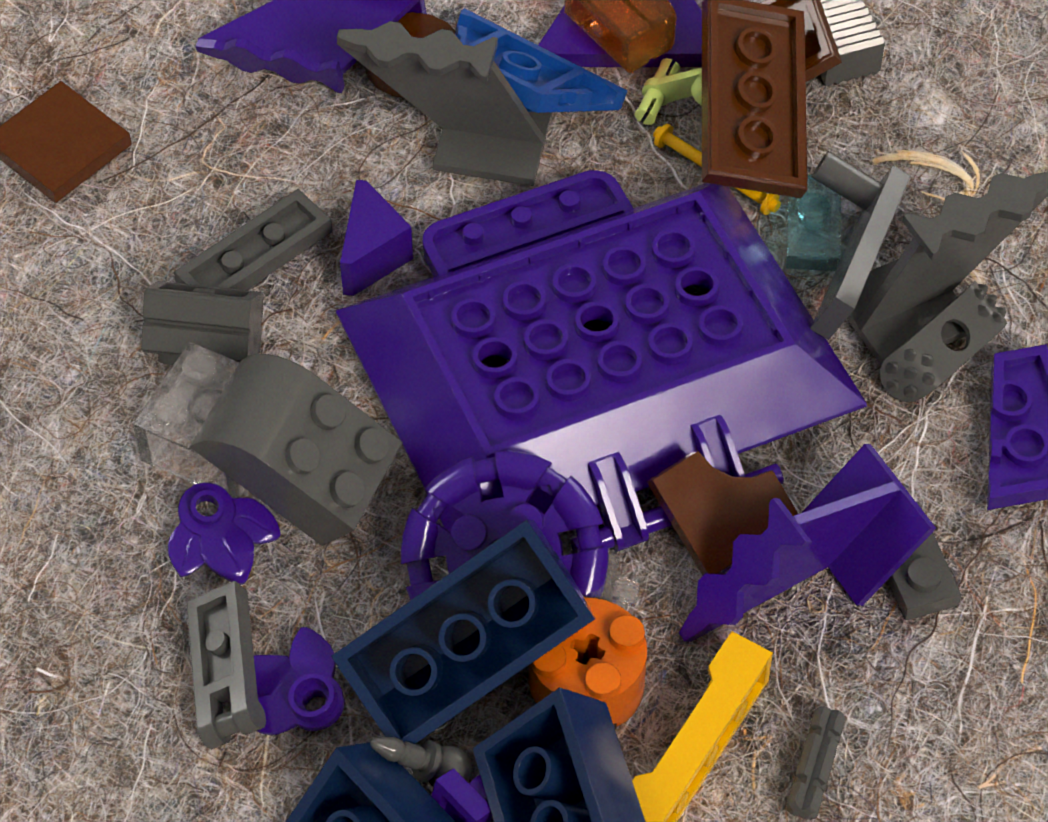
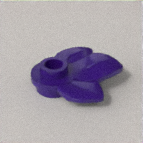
M199 483L188 488L181 496L178 505L180 523L169 537L168 556L180 577L194 573L205 563L220 577L243 585L248 580L253 565L254 544H265L278 540L281 535L279 525L273 514L257 500L251 498H232L223 487L217 484ZM208 501L216 506L217 512L212 516H203L197 511L196 506L201 502Z
M307 627L299 629L293 639L289 657L284 655L254 656L258 700L266 716L265 727L257 730V732L267 735H278L297 726L307 731H319L330 727L341 716L345 699L340 685L334 679L336 663L331 656L335 653L331 645L314 630ZM315 697L326 699L325 704L320 709L315 711L306 709L311 699Z

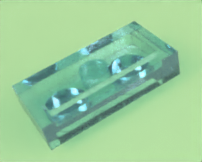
M807 174L808 190L800 199L787 196L786 269L836 271L841 258V195L813 179V174Z

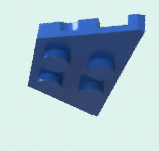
M465 8L461 10L455 28V35L463 45L475 46L492 37L498 38L494 62L528 112L609 111L622 108L628 90Z

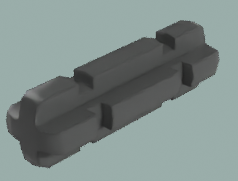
M825 706L814 710L810 730L804 743L786 806L787 811L793 816H801L807 820L815 819L818 816L822 797L836 755V749L844 728L845 716L839 710H831Z

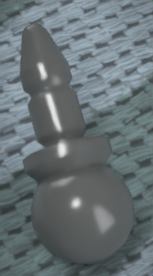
M375 737L370 742L372 749L384 759L411 768L416 780L420 782L428 781L433 787L436 779L453 768L468 783L472 777V761L469 755L458 746H440L432 740H427L419 746L407 741L403 742L402 739L396 737Z

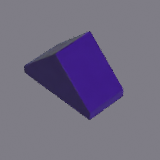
M356 180L340 260L343 295L349 296L356 295L413 259L411 226L367 180Z

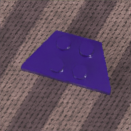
M567 0L538 46L580 67H659L661 60L665 58L672 59L669 67H672L675 62L680 67H702V10L694 0Z

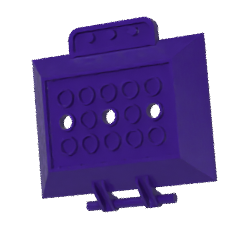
M598 170L581 172L431 224L423 234L422 244L423 256L433 277L336 310V314L399 440L403 442L402 446L426 494L429 492L425 487L446 468L468 457L473 456L475 461L495 457V451H516L539 456L552 462L550 468L566 479L572 475L588 492L595 505H600L604 520V527L599 528L602 546L608 547V549L613 548L615 552L648 541L650 533L672 526L661 506L642 512L636 491L649 487L646 481L688 454L699 451L713 468L732 477H753L765 471L773 470L782 485L784 483L783 474L776 463L744 474L738 454L867 407L866 401L827 340L810 329L814 321L730 188L723 185L705 183L633 208L619 183L612 175ZM690 285H698L709 289L710 292L702 296H693L686 293L683 289ZM599 319L611 326L603 331H591L583 325L590 320ZM492 355H499L509 360L507 364L497 368L488 367L481 363L483 359ZM500 480L480 483L484 501L504 497ZM537 487L528 503L536 506L545 514L553 503L554 498ZM448 505L439 520L442 526L451 532L454 522L463 514ZM577 537L570 539L573 553L580 552Z

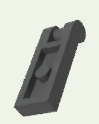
M236 581L186 602L197 731L203 744L211 750L229 743L231 735L241 731L243 734L248 735L264 728L266 725L265 712L258 700L248 592ZM230 701L231 710L223 713L222 703Z

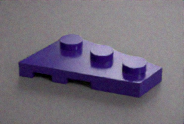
M1047 344L994 353L991 367L987 510L1048 500Z

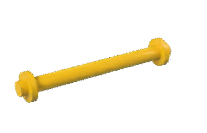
M667 123L655 129L653 133L655 146L663 148L667 145L702 167V152L673 134V126ZM735 188L761 205L760 212L764 215L777 212L781 206L779 201L780 195Z

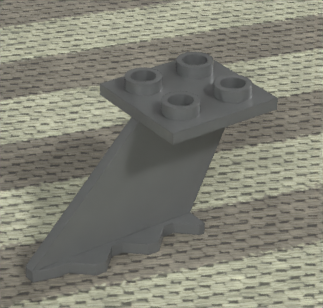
M392 21L373 30L339 29L337 45L443 128L433 160V170L534 186L553 112L535 113L527 111L494 62L498 38L492 37L475 46L463 45L451 30L440 29L424 38L412 37L401 23Z
M1048 172L1033 174L1026 178L1000 173L992 177L988 193L982 197L975 198L953 193L945 197L940 215L933 218L912 213L903 215L902 222L914 238L899 259L870 271L855 309L847 317L850 324L881 366L883 360L905 343L957 297L953 290L1022 221L1030 218L1031 212L1048 196ZM946 322L941 330L942 340L945 345L966 337L964 329L955 322Z

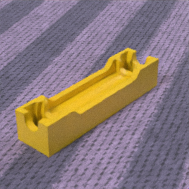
M731 631L708 666L711 681L706 688V692L653 772L637 775L632 780L646 822H678L768 683L773 652Z

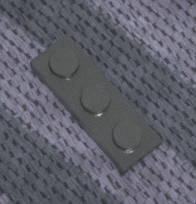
M297 189L175 270V282L248 290L332 233L331 218L301 190Z

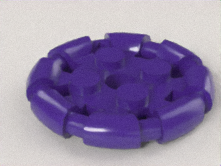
M495 451V457L475 461L474 457L471 456L446 468L425 487L429 493L418 509L412 507L406 520L401 543V564L407 565L411 586L405 588L409 598L412 600L438 582L433 581L429 559L446 556L448 572L451 573L524 521L534 520L568 569L583 597L599 599L605 585L609 563L608 547L602 546L598 526L604 524L599 510L588 492L572 475L566 479L550 468L552 462L539 456L516 451ZM500 480L504 497L484 501L480 483ZM537 487L554 498L553 503L545 514L536 506L528 503ZM448 505L463 514L454 522L451 532L437 523ZM576 530L580 552L563 555V545L559 533Z

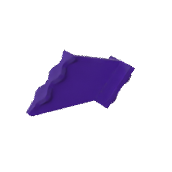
M272 0L198 38L195 47L197 52L226 60L245 72L254 73L266 69L274 71L293 83L300 84L309 80L319 81L337 93H342L345 86L343 74L357 60L337 45L339 29L373 30L389 21L398 22L406 13L427 14L424 0Z
M864 444L800 514L792 516L778 498H773L769 502L768 528L761 535L740 534L735 539L730 570L726 574L705 573L698 580L697 606L689 613L679 634L685 642H692L723 624L736 625L743 618V613L827 567L857 606H863L933 533L936 527L871 444Z

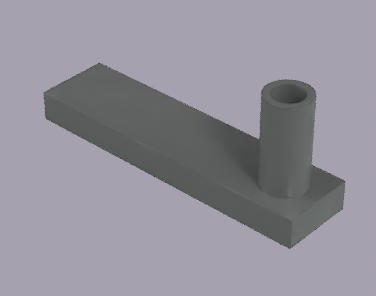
M830 151L825 153L817 165L812 178L863 210L810 328L828 340L855 309L911 177L893 165L879 182Z

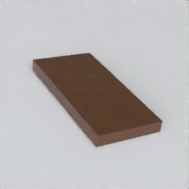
M703 0L702 182L800 199L808 190L804 11L746 0Z

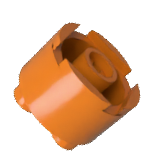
M584 597L596 619L528 665L530 692L536 703L559 687L606 702L613 724L616 723L617 727L633 716L643 699L647 661L644 625L638 618L632 616L617 604L603 599Z

